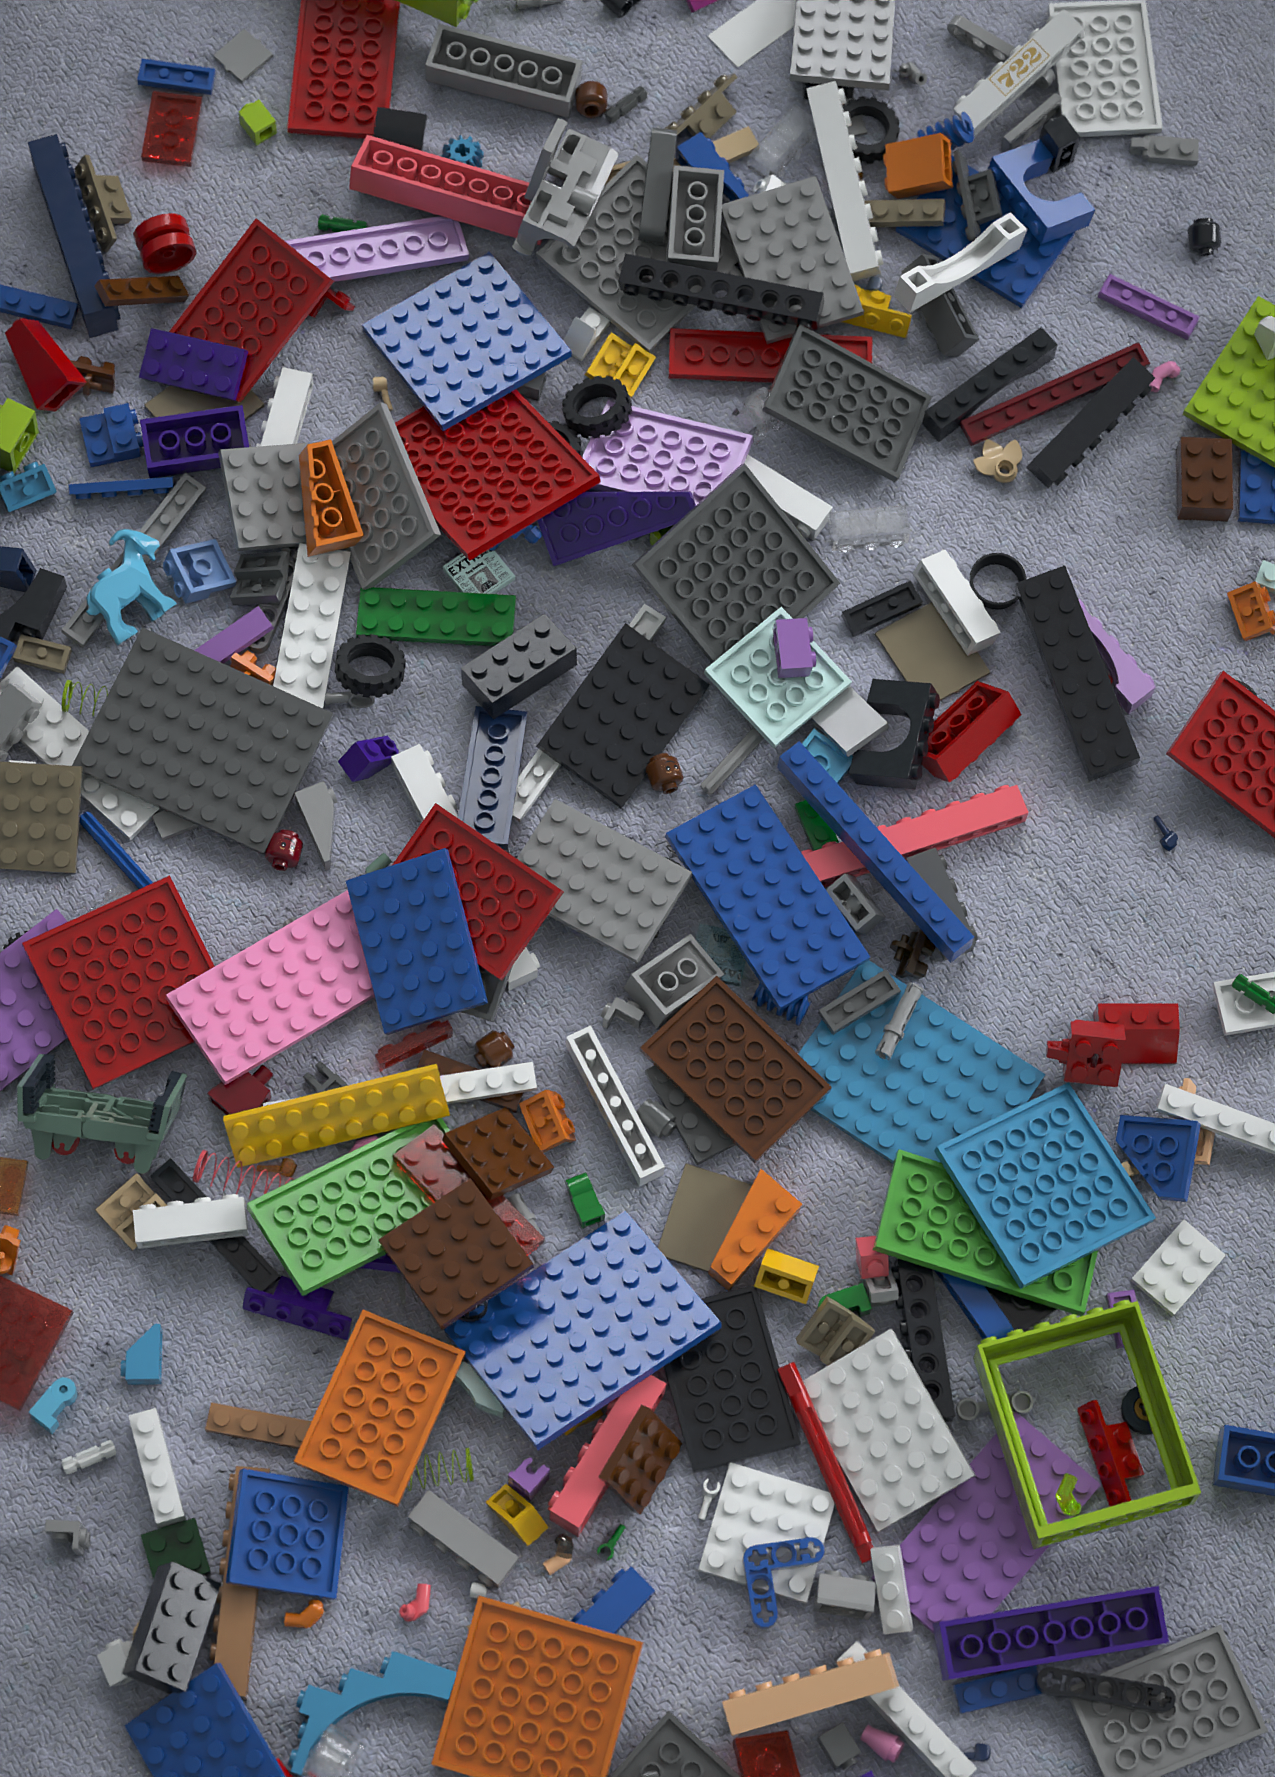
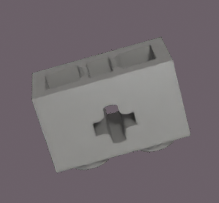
M844 873L826 889L836 906L857 932L867 934L886 918L855 876Z

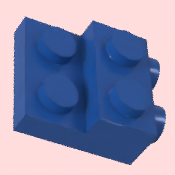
M129 403L103 408L104 413L79 418L90 468L141 457L139 448L144 447L141 432L135 433L134 425L139 423L136 410H130Z

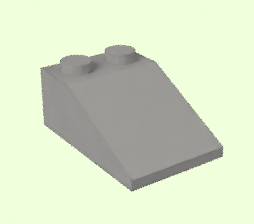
M689 934L632 973L624 989L641 1006L642 1011H644L655 1027L659 1028L669 1021L715 976L721 979L724 973L695 938Z

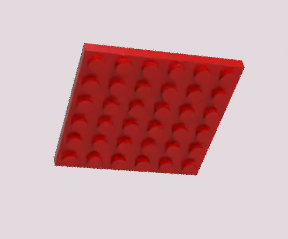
M170 875L22 943L23 949L92 1090L195 1042L167 1002L166 994L215 966Z

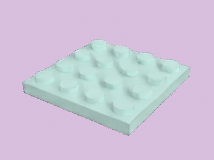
M782 607L704 670V674L774 749L852 683L814 641L810 643L811 651H815L816 667L812 668L810 676L778 678L772 629L776 620L792 619Z

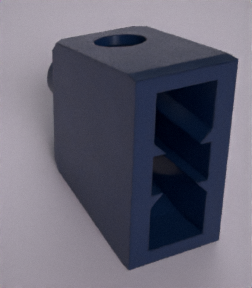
M0 546V587L26 592L34 580L36 568L23 548Z

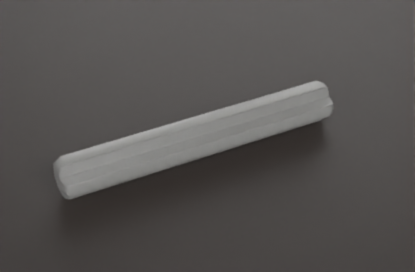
M753 727L700 784L701 789L708 795H712L759 745L764 737Z

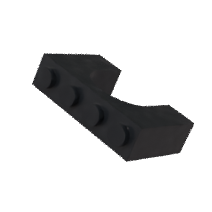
M872 679L867 703L878 714L899 715L910 719V731L904 742L892 750L885 752L857 750L854 752L849 774L858 785L916 790L917 782L922 777L921 765L923 757L928 753L927 741L929 733L934 728L933 716L935 709L939 707L940 696L931 683Z

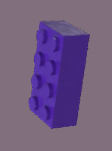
M243 405L140 420L149 478L221 468L218 454L221 449L249 447Z

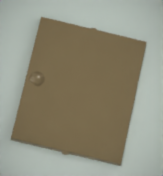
M168 386L144 404L145 408L154 417L243 405L245 420L265 406L252 390L249 391L240 403L237 400L233 401L173 386Z
M932 602L911 614H906L905 617L875 633L876 638L903 679L909 682L931 683L939 694L940 701L954 693H959L961 689L990 674V670L978 652L967 656Z
M686 1163L658 1249L669 1260L690 1266L693 1269L709 1272L710 1266L752 1184Z

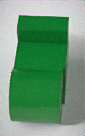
M586 1172L566 1179L565 1185L581 1229L605 1221V1212L597 1199Z
M863 1283L827 1294L819 1300L817 1306L818 1309L828 1296L851 1312L857 1310L859 1317L869 1315L872 1310Z

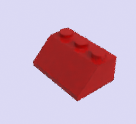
M1178 1003L1097 1004L1093 1012L1095 1022L1124 1025L1126 1043L1122 1064L1177 1063L1180 1033Z

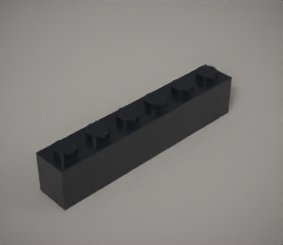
M1133 357L1026 468L1047 488L1053 483L1058 486L1068 476L1065 471L1071 465L1076 468L1085 458L1082 453L1087 448L1092 451L1102 441L1099 436L1104 431L1109 434L1119 424L1116 420L1121 413L1126 416L1136 406L1133 401L1138 396L1143 399L1153 389L1150 384L1155 377Z

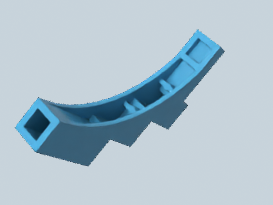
M392 1651L390 1658L385 1656L380 1669V1673L384 1674L383 1678L350 1668L348 1674L343 1673L338 1686V1690L342 1691L341 1695L308 1684L306 1691L301 1690L296 1703V1707L300 1708V1716L309 1719L308 1722H302L297 1738L301 1739L298 1750H292L288 1761V1766L292 1767L291 1774L303 1777L312 1750L320 1739L341 1719L361 1707L383 1699L410 1696L431 1698L448 1703L457 1672Z

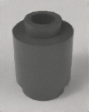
M647 1099L636 1112L642 1124L658 1138L662 1136L668 1137L677 1126L674 1123L676 1116L658 1101L653 1102L651 1099Z

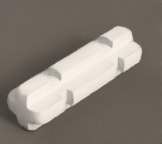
M108 1440L101 1443L100 1447L94 1446L75 1454L76 1457L72 1458V1456L63 1459L61 1464L64 1472L71 1474L76 1472L79 1467L83 1469L102 1461L103 1457L107 1459L115 1456L116 1449L113 1442Z

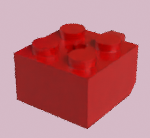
M1074 1020L1070 1022L1068 1039L1047 1041L1046 1057L1057 1059L1059 1063H1063L1064 1082L1118 1087L1126 1043L1124 1025Z

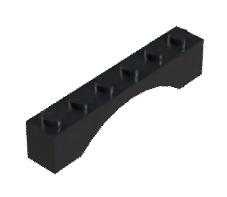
M1040 327L925 410L922 425L937 442H940L960 426L959 424L962 420L967 419L998 391L1015 380L1036 372L1054 359L1058 344Z

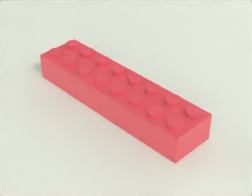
M369 135L366 136L351 165L349 189L517 238L522 220L532 202L524 198L529 182ZM543 239L538 240L537 245H541Z

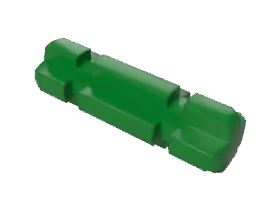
M320 215L318 218V229L328 231L332 229V232H344L367 228V222L357 220L353 222V219L333 217L331 219L328 215Z
M1242 974L1237 975L1232 983V987L1239 992L1242 990L1245 992L1243 995L1261 1007L1262 1005L1266 1006L1265 1009L1275 1014V996H1269L1270 993L1253 981L1251 983L1248 982L1249 979Z

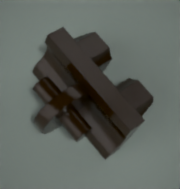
M919 929V932H911L910 936L902 934L900 941L893 940L891 942L890 948L896 952L893 959L900 962L895 975L900 978L910 976L921 979L925 977L928 965L918 960L920 953L929 957L933 954L936 946L921 929Z

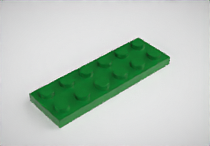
M361 587L356 637L358 638V635L363 634L365 636L373 634L378 635V638L386 637L392 641L495 646L514 634L517 599L516 595L377 587L364 590Z

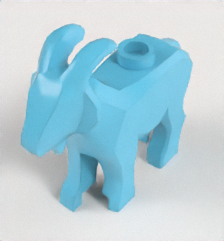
M129 529L117 531L109 541V545H113L118 540L125 541L122 565L114 571L108 568L97 576L99 581L92 586L86 597L89 608L86 611L87 614L95 616L101 613L104 616L107 629L117 645L123 641L125 642L138 632L133 626L125 624L121 617L120 610L132 601L136 600L143 607L152 622L177 604L173 599L164 596L155 586L142 555H147L152 561H155L154 552L159 548V542L142 532Z

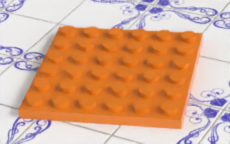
M479 1595L431 1764L473 1777H607L644 1642Z

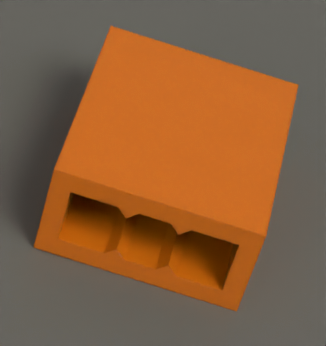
M942 133L885 144L886 153L883 155L884 164L887 168L885 188L895 198L901 199L953 188L950 139Z

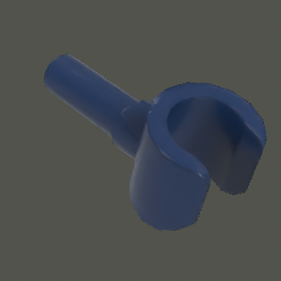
M1156 815L1153 819L1164 835L1160 839V844L1165 850L1171 851L1177 846L1178 836L1174 831H1169L1159 815Z
M976 1743L975 1752L963 1754L969 1760L984 1762L990 1758L991 1748L989 1744Z

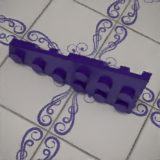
M691 491L584 492L537 521L554 567L675 525L696 504Z

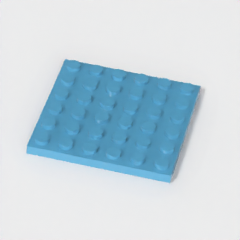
M1069 1082L937 1146L934 1150L1020 1289L1152 1223L1156 1219Z

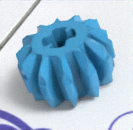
M460 134L458 140L450 138L449 144H444L441 157L481 168L484 152L480 149L479 141L473 142L471 135L465 140Z

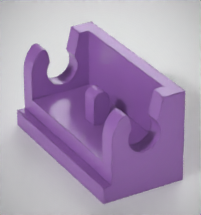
M532 1458L525 1459L515 1472L511 1471L508 1474V1485L529 1503L548 1482L550 1469L545 1465L538 1468L535 1474L532 1471V1467L527 1468L531 1464Z

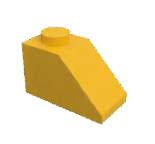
M507 1484L485 1502L509 1530L527 1546L537 1540L549 1528L534 1506Z

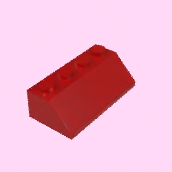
M980 681L973 684L934 721L933 731L929 733L927 741L928 753L923 757L922 766L934 777L949 783L959 777L960 773L970 763L977 760L978 756L988 746L995 743L996 739L1006 729L1013 726L1014 722L1022 715L1009 691Z

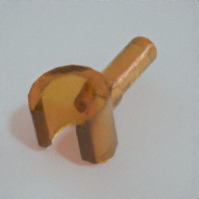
M283 1158L280 1166L257 1165V1172H262L266 1169L268 1172L291 1177L295 1173L297 1164L292 1159Z

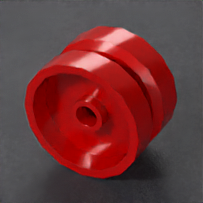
M167 213L153 216L139 224L133 232L134 241L137 249L140 251L143 267L149 273L164 274L177 271L193 261L197 254L193 239L190 237L187 221L182 215Z

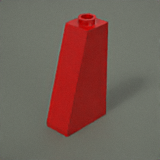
M19 318L5 332V336L37 410L56 412L86 384L85 378L39 321Z

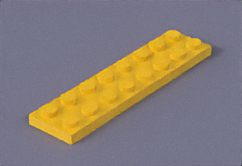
M437 1064L226 1115L223 1116V1122L235 1162L241 1161L243 1167L450 1116ZM240 1162L237 1163V1168L241 1167Z

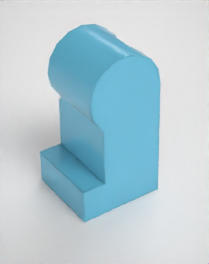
M65 1377L57 1379L29 1411L30 1417L53 1434L59 1427V1423L56 1420L57 1416L66 1406L72 1405L77 1399L78 1392L75 1383Z

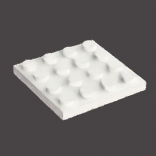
M730 1463L698 1571L747 1586L743 1556L749 1547L808 1537L817 1538L824 1544L835 1505L830 1492ZM808 1544V1548L803 1551H799V1545H794L797 1552L796 1561H801L800 1554H809L810 1558H815V1554L819 1552V1549L814 1548L813 1544ZM785 1547L779 1548L776 1551L777 1560L782 1563L789 1562L792 1558L791 1551ZM767 1549V1556L760 1557L757 1555V1552H753L752 1557L748 1558V1561L754 1562L755 1566H759L761 1560L769 1559L768 1565H773L771 1549ZM818 1563L771 1571L775 1595L806 1604ZM758 1579L753 1582L752 1588L767 1592L768 1584L764 1580Z

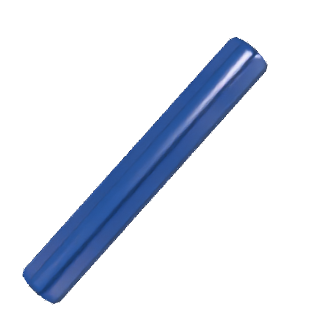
M89 811L80 815L79 823L138 889L153 883Z

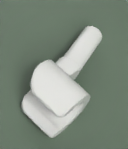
M709 1479L705 1480L702 1487L704 1498L698 1516L699 1519L705 1520L712 1498H715L719 1493V1482L716 1490L710 1491L706 1487Z
M473 1582L470 1597L477 1599L479 1595L486 1597V1586Z

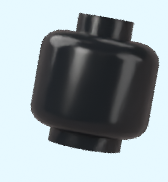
M1212 218L1193 220V224L1188 227L1190 250L1198 252V256L1213 255V250L1221 246L1219 224L1213 222Z

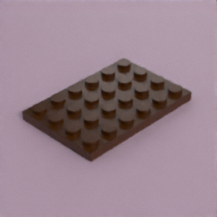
M715 976L640 1047V1052L754 1163L770 1150L832 1089L806 1061L718 976Z

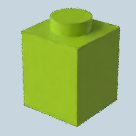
M260 99L253 103H247L238 111L240 125L256 146L277 134L276 120Z

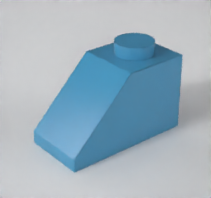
M154 1324L126 1351V1360H121V1377H125L128 1385H161L163 1340L161 1324Z

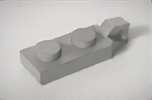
M1154 135L1143 136V138H1131L1129 154L1142 155V158L1147 159V162L1195 166L1198 163L1199 139Z

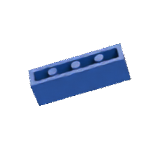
M632 1567L627 1571L622 1568L611 1579L614 1584L607 1591L602 1588L592 1598L591 1601L594 1604L587 1611L581 1609L571 1622L616 1634L654 1595L655 1589Z

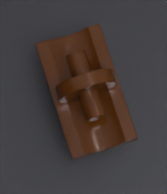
M80 356L77 361L70 360L86 380V384L83 386V395L90 396L92 390L113 394L115 390L114 363L104 362L98 367L92 365V360L88 357Z

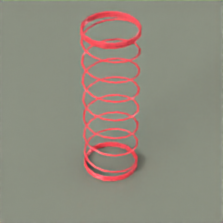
M203 1150L197 1160L193 1173V1182H199L205 1165L211 1157L210 1155L207 1159V1150ZM215 1154L214 1174H213V1178H212L210 1187L212 1186L213 1180H214V1178H215V1175H216V1173H217V1171H218L220 1165H221L222 1162L224 1161V1159L221 1161V1163L219 1164V1166H218V1168H217V1170H216V1163H217L216 1154ZM225 1157V1158H224V1159H226V1158L228 1159V1171H227V1177H226V1181H225V1185H224L223 1191L225 1190L227 1181H228V1179H229V1177H230V1175H231L233 1169L235 1168V1166H236L237 1163H239V1162L241 1163V1174H240V1180H239V1185H238V1189H237L236 1194L238 1193V1190H239V1188H240V1185H241V1183H242V1181H243V1179H244L246 1173L248 1172V1170H249L250 1167H252V1166H253V1168H254V1177H253V1183H252V1188H251V1192H250L249 1199H250V1197H251V1194H252V1192H253V1189H254V1187H255V1185H256V1183H257L259 1177L261 1176V1174H262L264 1171L267 1172V1180H266V1186H265L264 1194L267 1193V1191H268V1189H269V1187H270L272 1181L274 1180V1178H275L277 1175H279V1177H280L279 1187H280V1185H281V1176H280V1174L278 1173V1174H276V1175L273 1177V1179L271 1180V1182H270V1184H269V1186H268V1188H267L268 1171H267L266 1169H264V1170L260 1173V1175L258 1176V1178H257V1180H256V1182H255V1184H254V1180H255V1167H254V1165H251V1166L247 1169V1171L245 1172V1174H244V1176H243V1178H242V1180H241V1177H242V1162H241V1161H238V1162L234 1165V1167L232 1168V1170H231V1172H230V1174H229V1176H228V1173H229V1158H228V1157Z

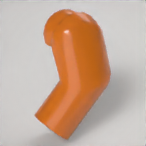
M312 1599L301 1613L286 1612L284 1626L296 1628L312 1627L324 1613L323 1603L318 1599Z

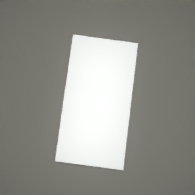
M756 0L710 33L708 37L739 67L794 27L796 0Z

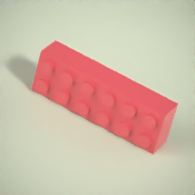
M650 1375L608 1404L605 1421L601 1418L599 1419L592 1431L591 1439L593 1440L591 1444L585 1443L577 1456V1467L571 1466L563 1478L564 1483L562 1486L564 1488L561 1493L556 1490L548 1503L550 1521L579 1537L608 1489V1486L599 1478L600 1473L641 1404L650 1408L653 1412L656 1410L665 1395L666 1383Z

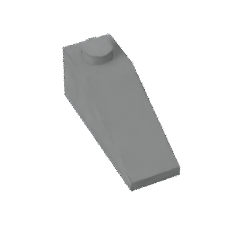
M323 781L294 792L296 804L326 871L331 868L335 820L334 804L337 803V799L333 789H327Z

